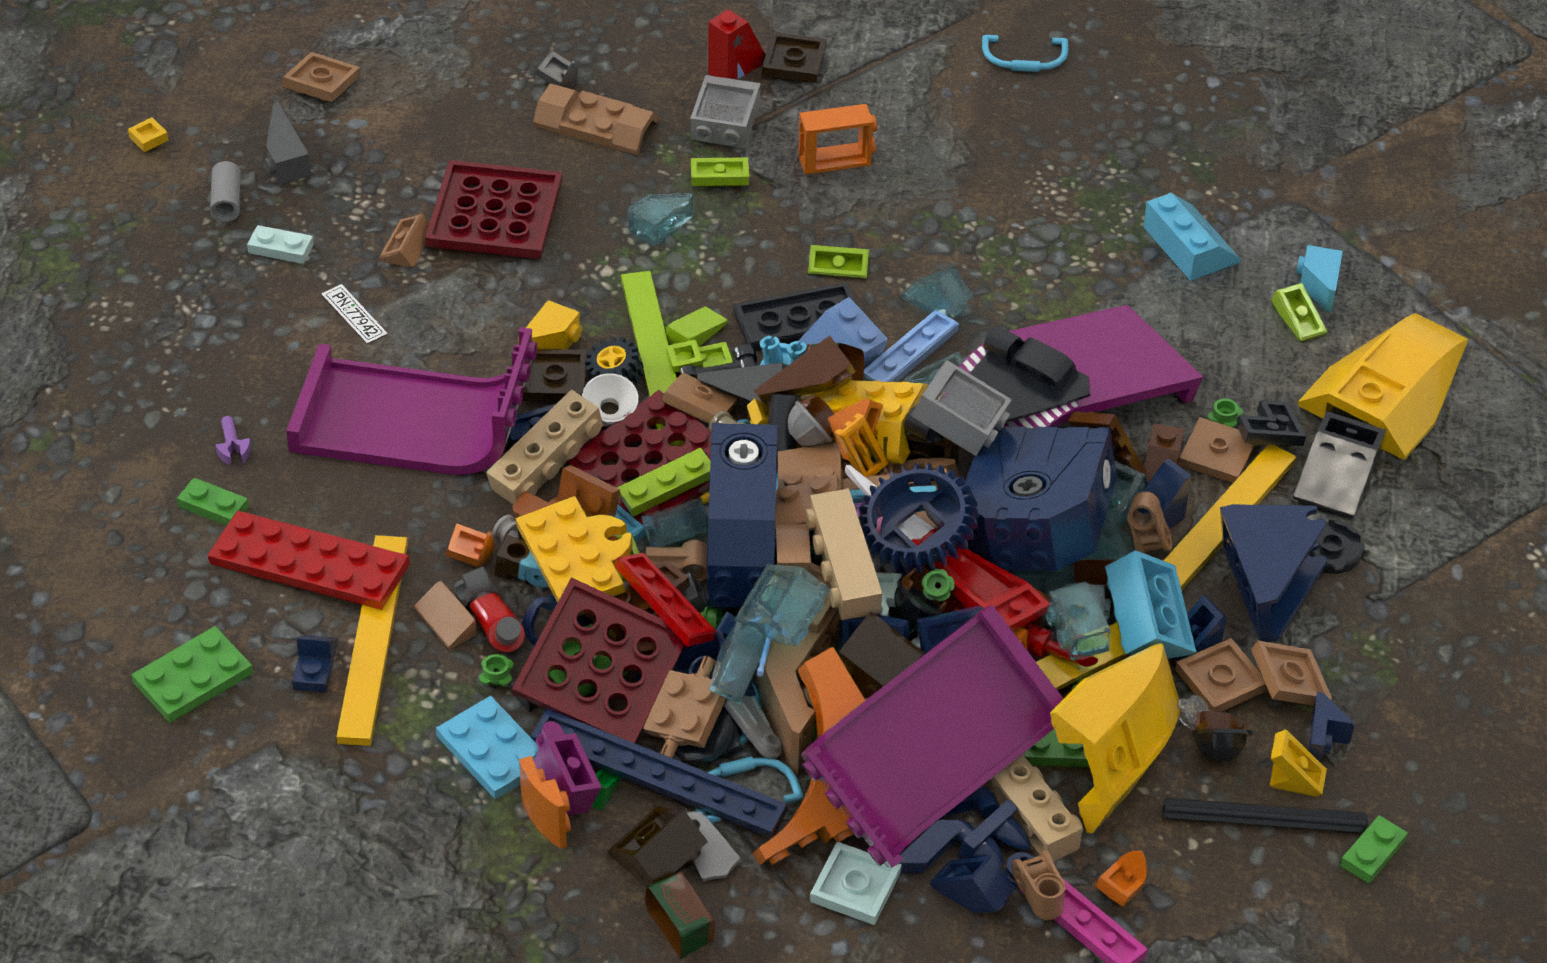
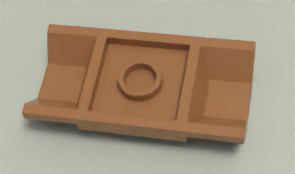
M550 83L538 100L533 126L638 155L645 131L651 122L656 124L659 122V116L652 111L634 107L629 103L585 91L579 93L576 90Z

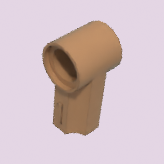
M690 540L685 542L682 547H646V556L655 565L668 560L684 574L690 572L699 583L708 578V545L705 542Z

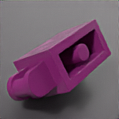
M548 721L543 725L542 732L536 739V745L539 750L534 759L536 768L543 769L546 781L555 779L560 792L566 791L570 804V811L567 812V815L589 812L602 787L576 733L565 735L558 723Z

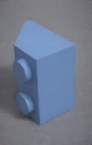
M848 297L826 310L801 337L799 343L804 342L806 346L807 344H818L830 335L835 343H844L862 349L864 352L865 369L883 354L888 338L854 301Z

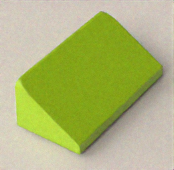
M810 245L808 274L867 279L869 249Z

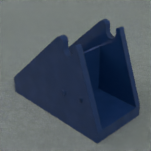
M1231 504L1220 507L1223 550L1259 641L1271 642L1280 639L1327 565V558L1325 556L1311 557L1308 555L1310 552L1319 549L1316 542L1326 528V521L1324 519L1309 520L1307 518L1309 515L1317 513V506Z

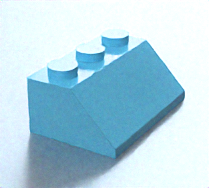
M1173 193L1147 201L1144 229L1190 281L1240 263L1241 258L1192 204Z
M1135 550L1105 566L1108 577L1107 585L1112 594L1115 607L1114 615L1118 621L1122 637L1121 645L1126 655L1132 656L1157 643H1163L1167 658L1188 656L1196 653L1175 565Z

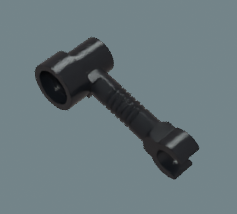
M743 344L732 350L731 357L733 362L703 368L687 365L681 367L680 370L681 373H686L697 379V373L757 366V355L752 345Z

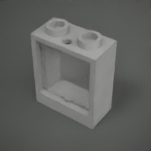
M705 75L690 118V140L746 148L760 107V83Z
M946 360L922 394L911 416L977 456L983 445L989 448L996 438L998 431L994 430V428L996 427L1001 430L1009 418L1010 413L1006 412V409L1012 399Z

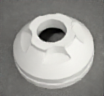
M602 374L594 377L586 384L582 393V397L599 407L603 426L606 427L624 420L626 417L624 415L628 412L633 413L638 406V393L635 386L627 378L617 374ZM606 402H613L618 406L619 410L615 414L609 415L602 412L601 406Z

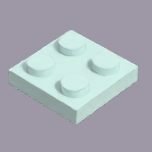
M837 842L810 893V902L875 925L901 873L902 864H897L893 868H887L884 864L879 866L868 852Z

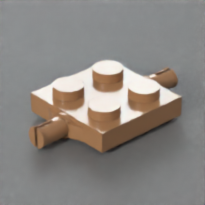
M704 656L695 674H685L669 670L643 727L648 735L665 740L660 754L673 758L678 746L693 745L701 748L705 747L730 691L726 683L709 679L717 663L714 659Z

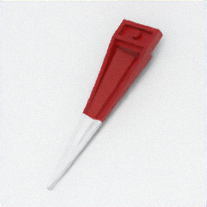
M846 465L844 471L865 495H871L869 488L876 485L852 466ZM915 514L898 526L917 546L938 531ZM957 548L959 558L955 559L948 556L946 558L947 566H944L940 561L935 563V569L945 570L947 575L953 578L954 589L951 592L966 608L975 606L985 608L993 605L1012 631L1046 614L1051 605L1028 582L1001 569L968 549Z

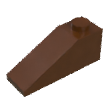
M829 335L755 389L754 392L762 402H768L771 395L801 396L828 391L834 387L840 388L846 385L852 379L851 375L856 371Z

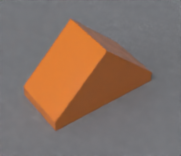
M865 398L828 417L844 459L848 460L834 432L837 429L843 430L845 428L844 424L847 421L853 422L855 420L854 416L859 413L865 417L874 433L884 404ZM857 429L856 431L863 445H865L866 449H868V444L866 443L860 429ZM849 436V439H850V441H851V443H852L854 449L856 450V452H857V454H858V456H859L861 462H863L862 459H861V457H860V455H859V453H858V451H857V449H856V447H855V445H854V443H853V441L851 440V438H850V436Z

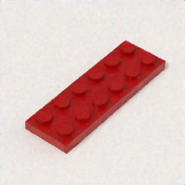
M241 511L235 513L207 555L211 565L380 610L384 608L410 565L409 555Z

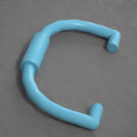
M998 35L982 36L984 56L991 63L999 67L1009 68L1011 71L1039 72V70L1052 69L1060 66L1067 59L1069 52L1067 38H1052V44L1062 46L1061 56L1054 61L1047 63L1026 60L1003 61L994 57L989 50V42H998Z
M750 756L719 764L718 768L708 772L715 776L726 777L753 770L756 766L777 768L786 775L794 792L793 794L783 796L784 803L796 802L804 797L799 781L792 769L779 760L766 757L753 758ZM696 808V811L704 814L711 823L721 821L720 817L713 814L707 816L705 811Z

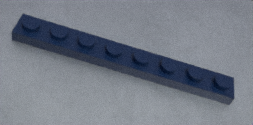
M546 709L531 734V738L536 743L538 735L542 732L543 725L548 721L556 722L561 726L565 735L576 733L591 766L770 838L775 836L788 812L786 803L549 709Z

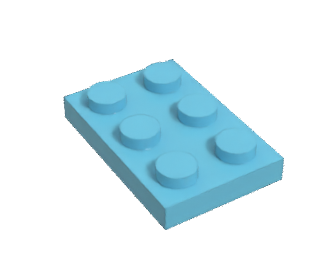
M492 696L485 698L436 727V736L495 800L520 785L519 759L532 756L534 760L539 751L534 740Z

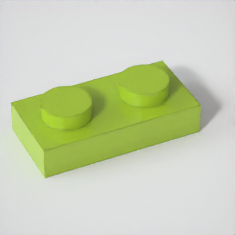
M748 157L691 158V186L749 185Z

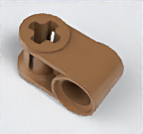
M1148 491L1137 493L1133 497L1127 515L1135 550L1144 554L1148 551L1159 549L1171 551V534L1165 522L1159 499ZM1137 509H1147L1150 514H1142Z
M1046 850L1040 852L1039 856L1025 861L1020 859L1013 860L1012 871L1019 889L1023 891L1034 914L1044 920L1058 918L1063 913L1065 882L1056 869L1050 853Z

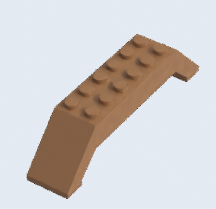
M926 511L915 513L920 519L939 530L927 517ZM838 607L832 609L818 633L787 620H784V622L780 621L772 635L763 676L757 675L756 683L759 684L758 694L764 713L773 733L781 740L782 755L787 766L797 776L806 762L801 754L814 742L815 710L809 708L806 704L802 692L806 686L798 669L804 662L831 647H834L835 651H837L842 644L843 624ZM763 645L761 646L757 654L756 661L758 663L760 661Z

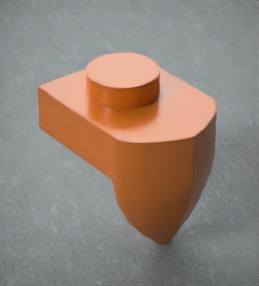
M456 523L445 556L476 567L483 566L493 556L495 550L494 537L490 531L485 534Z
M1131 851L1122 855L1099 877L1095 887L1122 907L1125 906L1141 890L1146 881L1147 863L1143 851Z

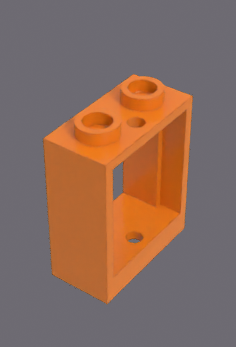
M867 104L799 113L798 157L805 175L871 165L872 153H876L873 132L877 131V121L875 115L870 114ZM858 128L857 143L817 148V133Z

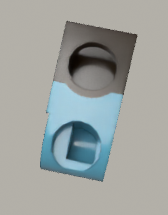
M507 535L496 555L494 575L503 579H507L508 575L527 580L536 587L547 588L548 584L525 541Z

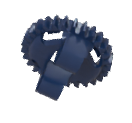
M915 463L914 470L908 471L902 465V472L896 475L890 470V478L885 480L879 477L880 486H870L871 495H864V505L859 506L860 516L858 519L872 558L876 559L879 557L882 566L889 564L895 573L901 574L902 578L915 567L918 573H922L923 565H929L932 571L935 570V563L939 561L944 566H947L946 558L951 556L958 559L959 556L956 549L967 550L966 540H974L975 538L972 530L978 529L976 518H979V512L970 485L965 484L962 476L956 478L953 470L945 474L942 465L935 471L932 470L930 463H927L925 469H919L918 464ZM931 481H934L937 484L938 490L934 492H913L910 490L908 483L914 482V485H931ZM924 507L927 517L939 530L917 546L898 526ZM878 515L883 516L880 535L875 529L877 527Z

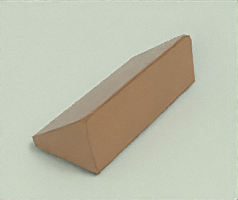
M419 214L400 219L379 259L386 263L414 267L426 246L425 236L429 222L425 216Z
M442 581L437 582L414 605V610L449 650L477 635L474 617Z

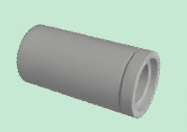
M223 161L215 164L212 168L210 214L214 219L221 222L233 221L240 213L241 170L235 163Z

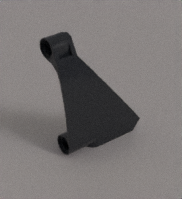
M995 326L989 331L984 341V351L986 354L969 373L1012 399L1006 409V412L1010 413L1006 422L1035 415L1091 396L1089 376L1077 371L1074 362L1068 356L1034 338L1028 337L1024 341L1022 338L999 326ZM950 395L941 402L981 428H984L989 419ZM915 407L909 411L904 422V429L931 445L944 438V436L911 416Z

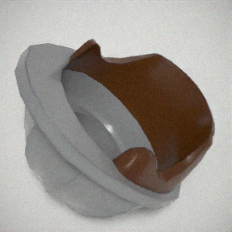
M816 395L805 398L800 402L797 400L789 414V432L804 447L832 443L834 434L828 417L834 415V412Z

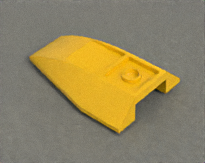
M1414 313L1330 366L1298 401L1297 406L1322 419L1326 411L1331 412L1336 406L1375 427L1385 429L1386 434L1382 449L1405 460L1434 427L1466 348L1468 338Z
M1163 643L1150 646L1084 678L1050 712L1052 726L1056 731L1059 743L1083 744L1084 755L1088 760L1093 776L1094 787L1078 803L1079 813L1087 833L1093 834L1128 796L1164 748L1176 726L1180 712V700Z

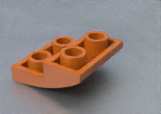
M532 756L519 759L521 801L525 811L536 828L551 843L560 849L567 847L566 833L571 832V825L567 812L570 811V804L566 791H559L555 779L546 781L543 769L536 768Z

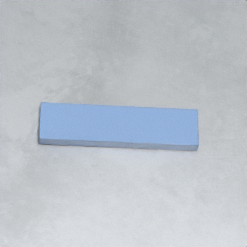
M935 309L864 369L863 381H900L958 332L959 323Z

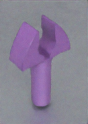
M225 416L221 419V424L226 442L216 444L217 455L223 462L232 466L230 455L232 450H236V452L241 454L242 463L244 464L251 451L250 438L239 440L233 418Z

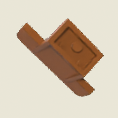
M569 465L562 470L558 497L551 499L548 503L524 491L512 508L515 517L518 518L575 496L586 517L596 515L615 517L620 489ZM611 536L608 538V540L616 541L619 540V538Z

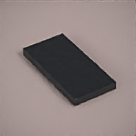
M846 282L733 304V313L745 343L752 345L755 351L762 350L760 341L766 336L777 337L780 343L785 344L799 341L829 308L848 297L856 305L857 303Z

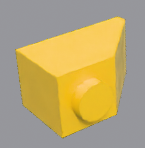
M549 300L526 327L532 329L533 342H537V349L568 350L573 342L576 343L582 334L580 312Z

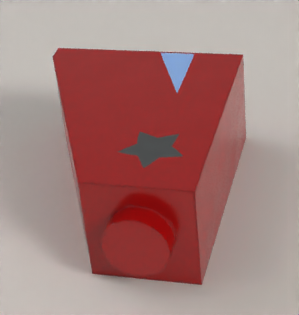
M728 9L708 21V74L715 77L739 80L764 63L766 54L746 20Z

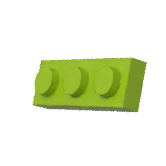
M699 448L617 487L620 489L619 497L631 515L635 516L710 480L711 461L702 448Z

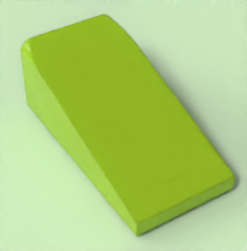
M1303 283L1275 291L1271 301L1300 342L1327 334V330Z
M705 306L670 323L666 327L667 341L670 344H677L696 339L699 347L727 325L728 319Z

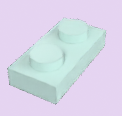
M257 225L247 244V248L250 254L304 264L314 242L311 235Z

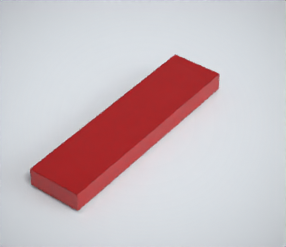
M644 552L617 558L615 568L687 647L714 641L717 631Z

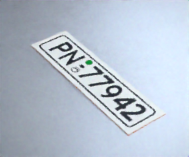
M342 284L322 293L326 300L366 343L388 334Z

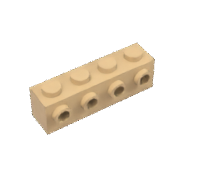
M571 389L486 472L491 489L511 504H514L524 491L536 495L537 490L547 480L554 478L559 469L569 459L574 458L580 448L590 438H594L600 432L603 422L599 407Z
M849 488L810 495V508L805 509V519L808 529H814L813 545L816 555H822L821 571L824 581H830L831 584L829 596L832 607H838L841 620L867 616L871 611L874 614L881 613L882 590Z
M1024 753L982 785L994 793L1000 806L1006 800H1009L1018 807L1015 819L1026 831L1030 846L1037 856H1039L1040 852L1047 850L1052 856L1053 861H1056L1080 849L1083 827L1079 818L1074 814L1071 815L1063 805L1062 798L1058 792L1050 789L1044 781L1041 771L1029 763Z

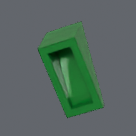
M600 769L596 773V777L602 788L591 807L603 811L622 778Z

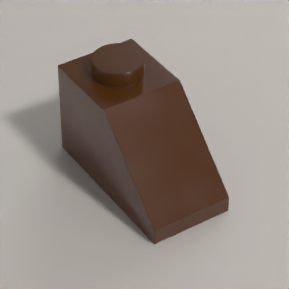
M1153 423L1144 466L1147 474L1141 482L1140 492L1144 491L1166 459L1169 458L1178 465L1184 429Z

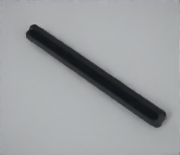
M1165 798L1162 807L1163 817L1172 819L1364 833L1368 826V816L1365 812Z

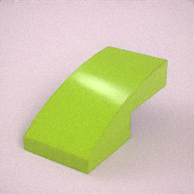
M695 339L666 346L673 371L681 373L680 368L687 365L703 368L733 362L726 342L698 347Z

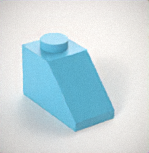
M1307 245L1305 257L1299 256L1296 273L1302 274L1300 283H1303L1308 295L1325 311L1332 312L1343 251Z

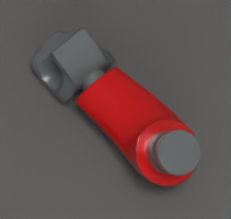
M484 567L463 574L462 580L454 584V592L464 607H470L484 630L491 647L505 654L520 648L524 642V628L511 609L499 597V592L487 576Z

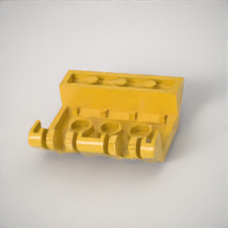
M850 380L840 388L834 387L828 391L801 395L800 398L803 400L816 395L831 408L834 414L865 398L884 404L873 434L877 437V442L886 460L889 463L903 464L910 453L904 422L909 411L917 405L929 385L910 382ZM943 392L941 393V395L939 396V398L937 399V401L940 400V398H941L942 395H943ZM834 436V437L832 438V440H833L832 443L837 442L836 439H835V436ZM797 442V448H803V447H804V446H801V445ZM868 446L867 451H868L869 456H870V458H871L872 452H871V450H870V448H869V446Z

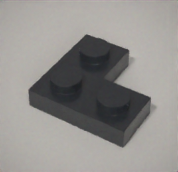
M1260 400L1257 408L1259 416L1239 415L1236 426L1245 443L1252 445L1272 444L1281 447L1304 446L1306 434L1289 402Z

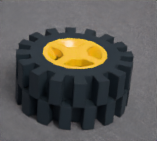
M614 336L610 337V342L607 343L603 339L600 340L601 346L594 344L592 346L593 352H587L585 367L590 380L602 374H617L631 382L638 383L640 381L639 375H643L644 366L636 344L634 345L630 339L626 342L625 337H620L617 341Z

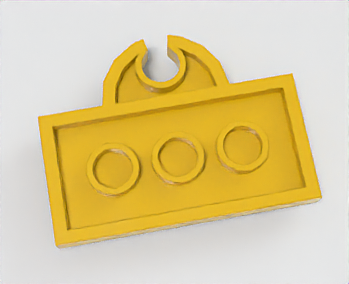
M575 496L515 518L517 528L557 602L571 577L611 596L625 592L624 583L615 569L617 558L631 554L633 544L631 532L627 533L626 523L622 520L608 515L586 517ZM613 535H623L619 540H608Z

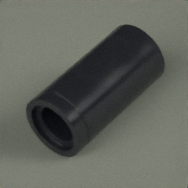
M791 395L770 396L768 425H777L776 461H778V451L797 449V441L788 429V418L792 408L795 406V402L797 400L799 402L802 401L800 397Z

